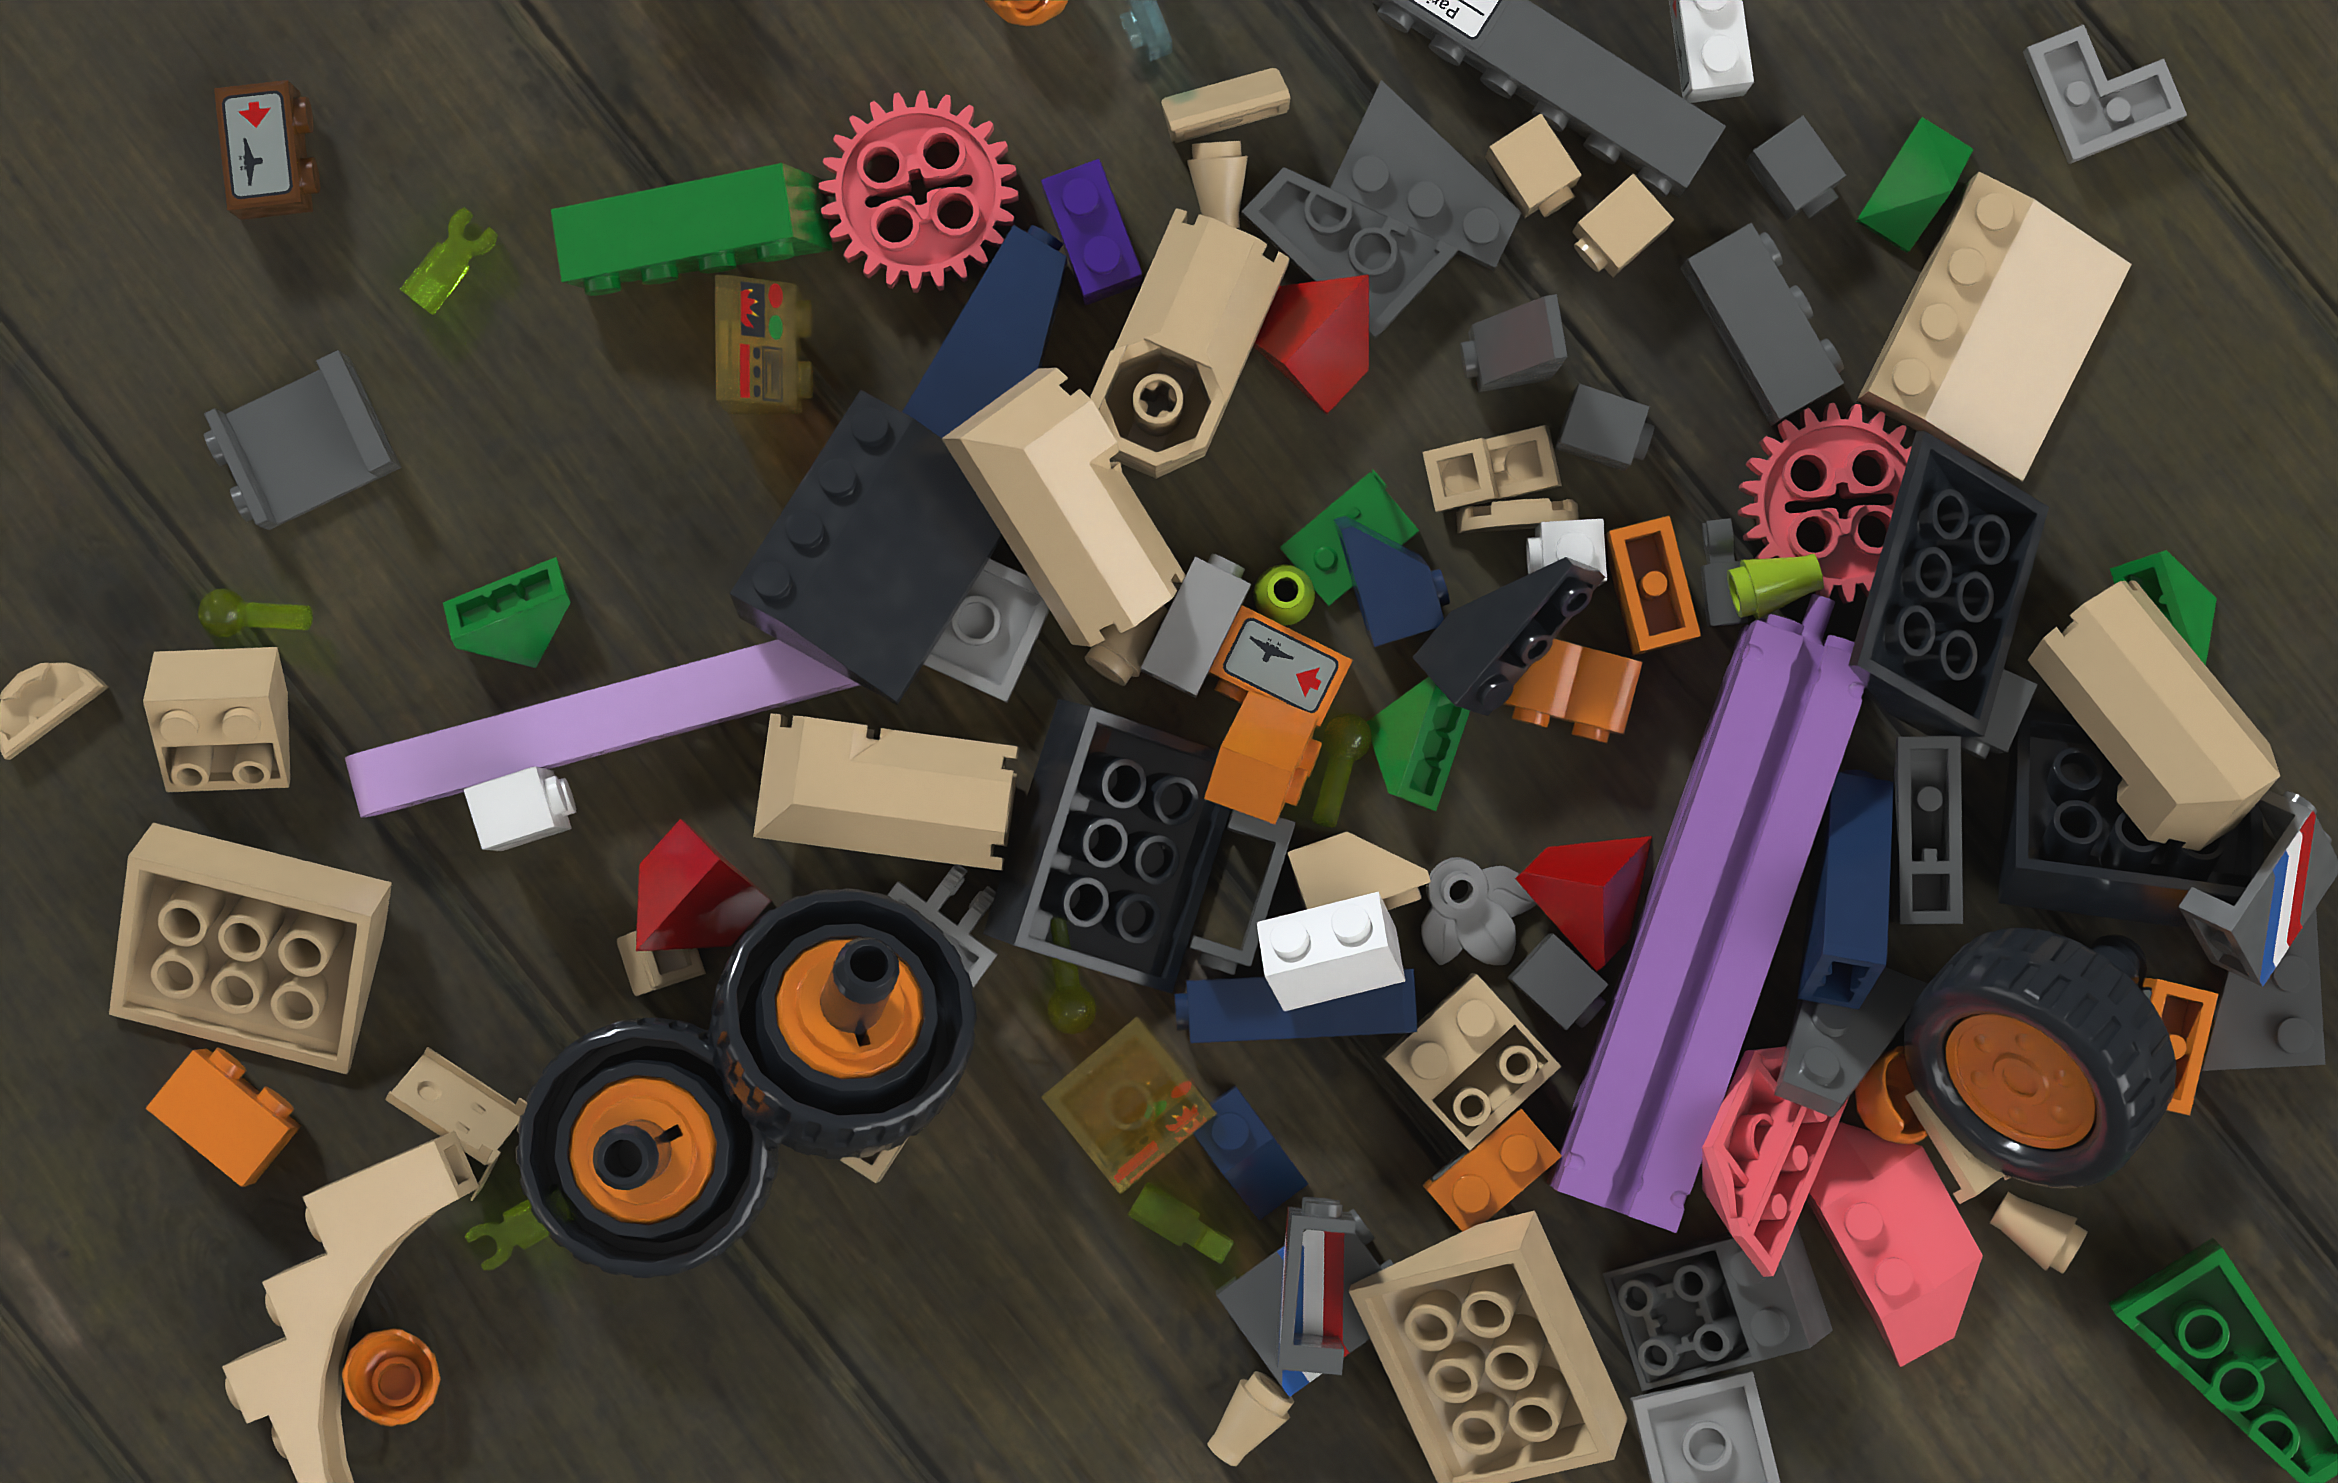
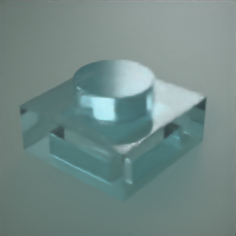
M1127 0L1129 11L1121 14L1120 18L1132 48L1136 49L1143 46L1150 62L1172 53V39L1156 0Z

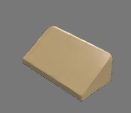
M1270 68L1165 97L1162 99L1161 106L1171 141L1179 143L1287 113L1290 105V94L1279 70Z

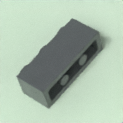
M1750 223L1688 258L1680 269L1770 426H1773L1844 384L1838 374L1844 370V365L1833 344L1827 338L1819 341L1808 320L1814 315L1804 293L1797 285L1789 288L1777 268L1783 264V260L1776 244L1768 233L1764 232L1758 235L1753 224Z

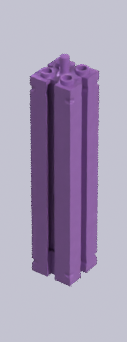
M1812 594L1802 624L1769 614L1767 619L1756 620L1750 623V626L1746 625L1740 628L1733 648L1734 653L1731 662L1726 668L1559 1144V1153L1562 1157L1552 1165L1546 1181L1548 1185L1559 1192L1604 1208H1609L1677 1233L1685 1210V1200L1691 1193L1702 1162V1147L1724 1099L1863 701L1861 697L1866 686L1848 666L1854 642L1828 635L1827 639L1823 640L1835 605V601L1829 598Z

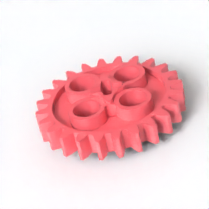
M919 91L915 107L909 108L906 107L900 93H894L893 111L885 113L875 101L871 102L870 108L873 121L866 124L860 118L852 115L849 120L856 136L853 139L840 135L834 136L833 141L843 153L842 158L827 157L823 159L824 168L835 174L836 179L819 183V190L824 195L835 197L836 201L821 208V213L824 219H841L842 221L829 233L832 241L840 242L851 239L852 242L844 253L845 260L850 263L865 255L867 260L863 270L864 276L869 279L882 267L887 270L886 283L888 288L891 289L898 283L901 275L909 276L913 293L919 292L923 276H932L938 290H944L945 272L950 270L962 282L968 281L965 263L971 259L976 264L986 268L989 264L986 254L982 249L984 245L987 244L1000 248L1004 242L1001 235L994 230L996 225L1013 226L1015 223V217L1001 208L1002 204L1019 201L1017 190L1002 186L1003 182L1017 175L1015 165L997 164V161L1008 152L1006 141L988 145L987 140L994 130L993 123L987 121L974 129L971 126L975 113L974 107L968 105L955 116L951 114L952 103L950 95L945 94L937 109L929 108L925 91ZM938 142L953 144L960 152L956 163L947 169L931 167L926 162L925 156L927 150L933 144ZM879 155H888L899 162L897 175L886 183H877L866 176L868 163ZM964 176H969L973 179L972 184L967 187L938 188L927 192V203L923 205H916L912 196L898 197L873 208H869L865 204L868 198L875 196L890 197L907 194L912 189L911 181L916 179H923L926 188L939 187ZM952 201H961L968 204L973 210L971 221L960 229L945 227L939 221V213L945 204ZM893 214H901L908 217L913 223L911 234L901 242L891 243L884 240L879 235V228L886 217Z
M1829 403L1825 406L1823 421L1821 422L1818 421L1810 408L1804 409L1800 413L1801 430H1798L1786 419L1778 424L1779 433L1784 442L1780 443L1773 438L1764 437L1759 444L1769 458L1767 460L1750 458L1746 463V466L1759 476L1758 480L1746 481L1739 485L1741 492L1754 497V503L1739 509L1738 516L1753 518L1756 520L1757 525L1743 535L1744 541L1762 539L1765 545L1755 559L1802 557L1813 554L1804 550L1799 545L1796 537L1797 528L1802 521H1813L1821 526L1826 536L1822 551L1814 553L1819 562L1824 581V588L1816 591V595L1828 598L1833 587H1837L1843 604H1847L1853 601L1855 585H1859L1868 598L1883 545L1875 548L1864 544L1859 537L1858 524L1863 516H1874L1882 521L1887 532L1912 448L1911 446L1904 449L1900 444L1907 427L1902 425L1887 434L1883 431L1885 413L1882 411L1877 413L1868 424L1862 422L1860 404L1852 406L1846 418L1840 419L1835 403ZM1868 455L1878 462L1881 469V477L1877 485L1865 486L1854 477L1852 467L1856 456ZM1807 460L1817 467L1820 474V484L1816 490L1811 492L1803 491L1793 483L1791 467L1795 461ZM1836 489H1839V494L1843 499H1855L1879 494H1890L1893 497L1891 505L1855 506L1844 512L1842 519H1839L1838 511L1834 508L1800 513H1788L1785 510L1787 502L1823 501L1834 495Z

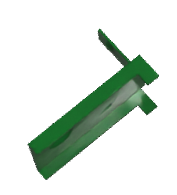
M1374 469L1371 470L1373 473L1369 472L1280 547L1294 566L1308 575L1314 590L1328 606L1353 587L1334 519L1347 516L1400 545L1406 543L1420 531L1385 490L1388 485Z

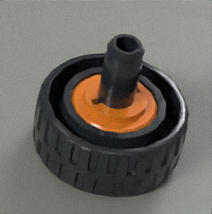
M852 888L840 890L823 889L813 891L805 896H796L783 902L777 909L769 910L756 921L752 930L744 933L736 944L717 984L711 1009L709 1043L713 1047L712 1060L716 1074L720 1076L724 1084L723 1089L728 1098L742 1112L741 1115L752 1126L761 1130L766 1137L778 1144L792 1148L795 1152L808 1156L817 1155L825 1159L839 1160L847 1157L863 1158L873 1156L876 1152L882 1150L889 1151L902 1145L909 1136H916L925 1129L933 1118L941 1112L956 1090L973 1050L976 1036L973 1030L977 1020L976 1002L972 996L973 985L969 973L961 962L960 954L955 946L943 935V931L921 915L918 910L908 904L896 901L890 896L877 892L872 893Z
M2030 928L1998 929L1997 931L1984 933L1974 938L1970 943L1965 944L1933 977L1913 1004L1904 1028V1052L1907 1069L1915 1089H1917L1948 1130L1974 1157L2007 1176L2033 1185L2060 1189L2093 1185L2103 1181L2108 1176H2112L2126 1164L2153 1131L2166 1112L2175 1090V1078L2177 1075L2176 1059L2169 1033L2154 1005L2138 987V984L2145 978L2147 972L2144 952L2132 939L2118 934L2099 937L2090 948L2059 934Z
M636 1018L615 1022L580 1037L564 1048V1051L552 1059L543 1069L539 1081L532 1086L526 1098L527 1106L525 1112L520 1115L517 1128L519 1145L516 1147V1163L520 1167V1185L523 1194L527 1195L532 1206L531 1212L537 1222L544 1225L549 1232V1237L559 1247L568 1249L573 1253V1257L582 1263L596 1265L601 1268L602 1272L617 1276L622 1274L632 1275L633 1278H652L682 1273L714 1259L730 1248L750 1228L765 1207L771 1194L773 1182L777 1177L779 1167L778 1150L781 1144L769 1139L761 1130L752 1126L741 1115L742 1112L728 1098L723 1089L724 1084L720 1076L716 1074L713 1064V1047L709 1043V1030H704L689 1022L665 1018Z

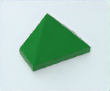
M1921 117L1856 219V222L1908 253L1952 192L1974 149Z
M2167 550L2110 568L2114 584L2119 581H2126L2128 584L2130 581H2136L2206 666L2217 598Z
M554 557L443 602L451 640L456 649L536 668L571 601L561 565L557 557Z
M1430 677L1420 682L1365 724L1388 794L1436 811L1470 710L1455 706Z

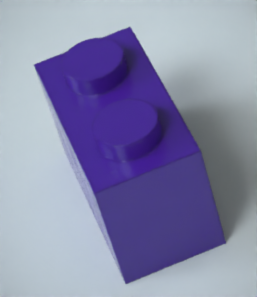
M1096 159L1042 179L1043 194L1063 243L1085 306L1141 286L1142 270L1100 160Z

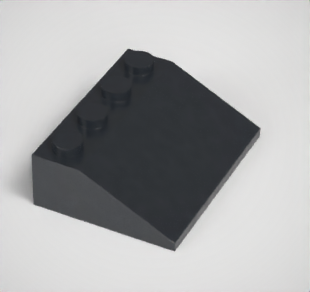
M860 390L731 590L730 596L740 619L898 705L999 545L1003 535L942 438L909 415Z
M1918 431L1914 437L1848 666L1888 714L1927 736L1984 737L2049 507L1926 431Z
M1058 699L983 934L1014 946L1172 994L1231 808L1204 799L1219 750L1090 706Z
M2026 709L2011 747L1999 848L1998 903L2190 928L2179 909V905L2191 887L2235 906L2264 863L2263 814L2256 803L2234 829L2200 851L2183 848L2186 842L2168 839L2166 843L2148 840L2117 802L2118 785L2122 781V776L2076 719L2068 714Z

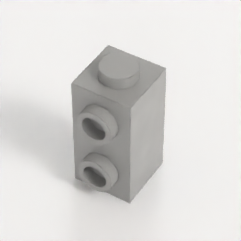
M1213 553L1208 562L1195 557L1141 666V672L1196 698L1250 590L1251 584L1241 579L1245 569Z

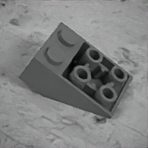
M1797 1222L1774 1276L1763 1277L1729 1231L1603 1273L1642 1391L1809 1349L1833 1331Z

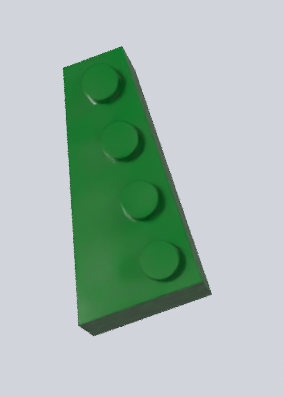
M779 163L551 209L561 282L584 288L585 295L588 296L606 295L621 291V283L642 280V284H662L678 280V274L695 271H700V273H718L735 269L736 265L773 262L789 259L794 256L833 251L829 235L828 219L823 218L821 208L826 206L825 196L819 190V183L822 182V178L787 164Z
M2213 1237L2108 1303L2118 1318L2135 1331L2215 1407L2242 1429L2248 1437L2297 1482L2325 1483L2338 1475V1420L2224 1249Z

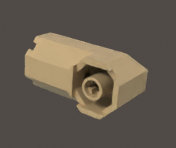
M1175 209L1114 350L1110 351L1091 394L1092 401L1118 441L1119 452L1111 457L1112 460L1121 462L1123 465L1157 479L1205 456L1287 270L1290 259L1288 256L1278 251L1274 262L1263 256L1267 243L1259 238L1200 214L1194 226L1187 224V211Z
M1041 368L1031 373L944 436L942 440L1072 645L1092 647L1105 641L1099 631L1100 629L1114 624L1119 633L1135 627L1170 601L1177 592L1172 582L1182 583L1186 575L1123 475L1121 462H1110V458L1119 452L1118 441L1092 399L1081 389L1070 396L1059 386L1068 379L1066 375L1058 368Z
M2119 581L2075 610L2070 615L2074 621L2063 633L2057 627L2041 640L2028 661L2122 776V781L2118 785L2117 802L2148 840L2166 843L2168 839L2186 842L2183 848L2200 851L2234 829L2280 777V773L2269 742L2136 581H2130L2129 584L2126 581Z
M770 713L753 837L1003 871L1005 859L993 857L995 845L1005 847L1008 845L1017 774L1013 773L1014 770H1006L1005 766L1006 760L1018 761L1019 747L881 728L880 738L875 740L873 739L874 730L867 729V725L803 716H793L792 727L787 728L788 717L782 714Z

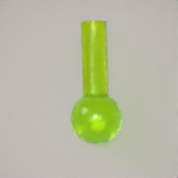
M216 589L209 592L201 600L198 608V618L202 627L209 634L222 638L237 634L243 627L309 630L313 621L312 609L308 605L245 602L238 593L229 589Z
M1344 713L1337 715L1328 722L1324 730L1323 742L1330 757L1312 819L1314 823L1321 826L1336 827L1353 762L1362 758L1368 752L1372 743V733L1368 723L1356 714Z
M1057 918L1050 919L1052 943L1071 949L1066 922ZM1051 957L1056 991L1048 1002L1047 1012L1049 1020L1056 1029L1063 1033H1081L1088 1029L1095 1019V1000L1089 991L1081 987L1078 966L1076 964Z

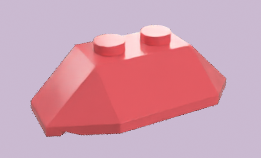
M1786 1046L1747 1050L1744 1052L1702 1147V1190L1732 1237L1763 1277L1774 1276L1848 1102L1847 1099L1836 1115L1830 1117L1774 1095Z
M1839 1122L1809 1191L1807 1201L1897 1365L1902 1367L1955 1337L1983 1255L1923 1146L1893 1143L1877 1136L1872 1131Z

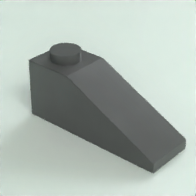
M1557 294L1538 298L1474 323L1468 332L1470 341L1460 342L1465 378L1476 377L1478 392L1549 381L1567 358Z
M1961 736L1896 737L1890 864V922L1897 924H1963Z

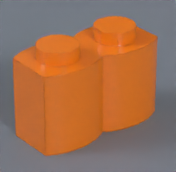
M1553 639L1550 650L1544 657L1534 662L1513 686L1511 696L1504 705L1514 707L1512 715L1514 720L1547 728L1550 717L1574 723L1572 735L1607 743L1610 733L1624 734L1643 662Z

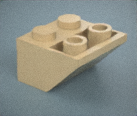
M278 647L154 652L143 703L166 792L289 788L288 692Z
M1344 832L1289 851L1285 855L1303 910L1379 892L1387 910L1422 899L1418 887L1431 882L1426 869L1349 832Z
M1471 973L1417 1023V1032L1406 1033L1382 1055L1384 1060L1469 1151L1561 1067L1486 983L1474 973Z

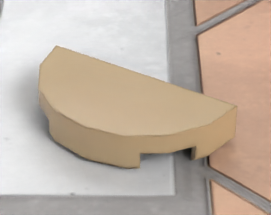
M1549 498L1498 501L1492 502L1491 506H1465L1456 512L1457 533L1536 528L1541 522L1579 520L1578 504L1572 499L1551 502Z
M39 663L18 673L2 690L0 695V751L4 759L11 760L109 687L92 671L70 663Z

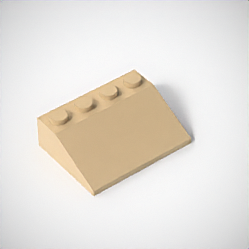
M1978 172L1965 184L1857 401L1879 412L1882 411L1885 415L1917 431H1926L1960 453L2021 483L2132 264L2037 200Z
M152 823L128 856L109 1015L347 1074L351 1068L384 937L392 882Z
M1535 1210L1478 1224L1351 1284L1349 1289L1350 1296L1437 1483H1511L1615 1459L1628 1418Z

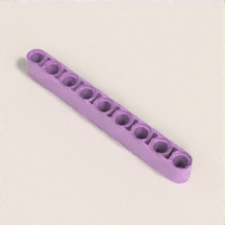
M774 640L347 756L345 761L360 818H365L464 792L463 789L530 767L536 766L552 769L856 687L860 684L786 643Z

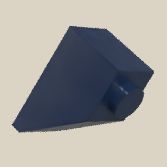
M1347 516L1334 519L1365 630L1373 645L1376 647L1437 628L1444 620L1441 607L1450 604L1448 590L1441 570L1430 571L1429 566L1421 555Z
M1233 1085L1206 1105L1207 1109L1187 1125L1258 1220L1264 1218L1308 1185L1306 1179L1236 1085Z

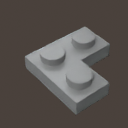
M2084 25L2031 45L2023 51L2068 164L2182 120L2187 116L2164 59L2107 81Z

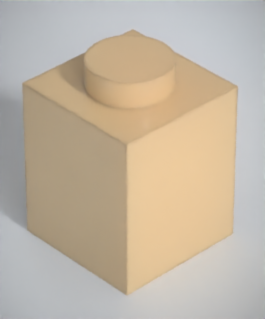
M1542 114L1537 115L1489 146L1485 158L1518 209L1522 212L1524 218L1538 209L1544 217H1547L1575 198L1571 188L1577 184L1581 173Z
M1632 174L1577 223L1572 233L1579 241L1574 244V247L1593 270L1599 272L1605 268L1614 277L1663 234L1672 224L1674 218L1639 179Z

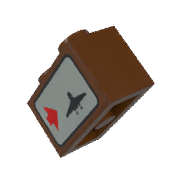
M288 80L214 88L227 210L240 220L313 212L311 194H318L320 192V177L315 157H307L305 134L313 133L314 128L309 98L307 96L301 97L300 91Z

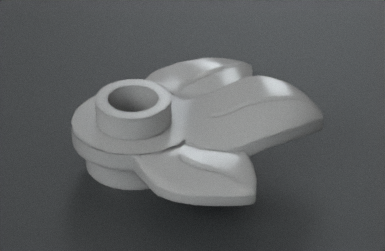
M1459 857L1446 859L1432 870L1429 875L1431 882L1426 885V894L1431 907L1421 924V936L1427 952L1435 962L1443 965L1457 956L1464 948L1472 957L1483 963L1491 965H1506L1509 963L1516 945L1515 925L1511 918L1528 911L1537 904L1515 880L1519 873L1506 866L1481 869L1474 862ZM1458 880H1466L1468 890L1465 896L1457 900L1451 899L1449 892L1452 884Z

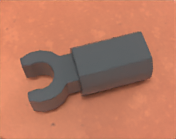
M1731 518L1706 521V523H1702V536L1707 565L1701 566L1700 569L1707 627L1748 623V616L1740 618L1735 610L1727 580V570L1740 567V561H1735L1734 538Z

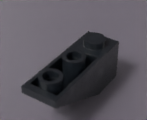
M1564 557L1451 611L1413 656V659L1455 706L1489 716L1494 709L1500 707L1509 699L1513 692V686L1528 668L1547 654L1552 646L1553 639L1571 617L1580 613L1589 604L1593 591L1604 580L1605 576L1594 567Z

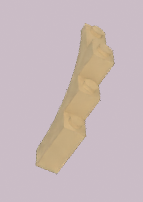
M455 1130L303 1196L307 1206L305 1217L308 1228L314 1238L323 1243L326 1253L288 1268L262 1282L267 1292L265 1296L267 1311L274 1323L282 1327L286 1337L245 1353L222 1366L227 1377L225 1380L227 1395L233 1406L241 1410L246 1423H251L269 1415L273 1425L271 1434L274 1445L279 1454L288 1459L297 1483H354L346 1458L341 1420L343 1364L355 1318L375 1277L400 1244L438 1210L479 1188Z

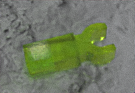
M465 207L455 212L450 219L448 225L449 237L443 245L437 242L400 288L402 292L432 315H434L471 267L467 265L473 256L489 252L497 241L498 234L490 227L477 240L469 241L465 239L463 234L464 228L474 216Z
M1147 1181L1128 1213V1216L1177 1246L1181 1247L1183 1242H1186L1222 1264L1234 1244L1233 1239L1200 1221L1198 1217L1201 1212L1150 1181Z
M560 1183L553 1184L551 1186L552 1199L569 1219L577 1220L579 1217L575 1210L571 1209L562 1193L564 1190ZM529 1199L504 1212L505 1221L503 1223L484 1222L473 1227L466 1234L465 1238L468 1243L480 1238L482 1235L493 1237L497 1243L496 1254L481 1264L484 1271L495 1269L504 1264L511 1256L513 1246L518 1244L525 1250L549 1236L548 1230L542 1223L537 1222L531 1212L532 1206Z

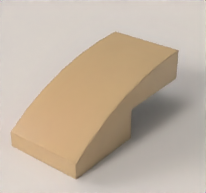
M1546 425L1489 439L1479 438L1423 452L1435 512L1483 504L1562 486L1549 426Z

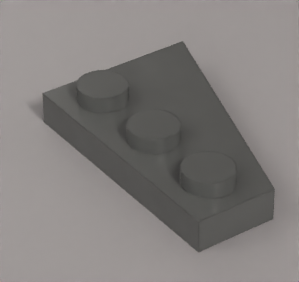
M1382 80L1380 81L1330 189L1350 197L1351 201L1381 215L1391 216L1408 224L1410 228L1433 239L1443 240L1460 248L1457 253L1458 255L1494 271L1522 212Z
M1285 167L1241 212V216L1277 250L1290 258L1289 261L1312 282L1369 274V336L1374 341L1449 263L1460 249L1443 240L1438 241L1410 228L1408 224L1391 216L1386 217L1351 201L1350 197Z
M2316 908L2263 987L2226 970L2221 992L2218 994L2214 1018L2200 1071L2325 1065Z
M1885 967L1859 1010L1798 999L1774 1095L1834 1117L1869 1072L1878 1057L1899 1033L1910 1014L1913 1004L1928 983Z

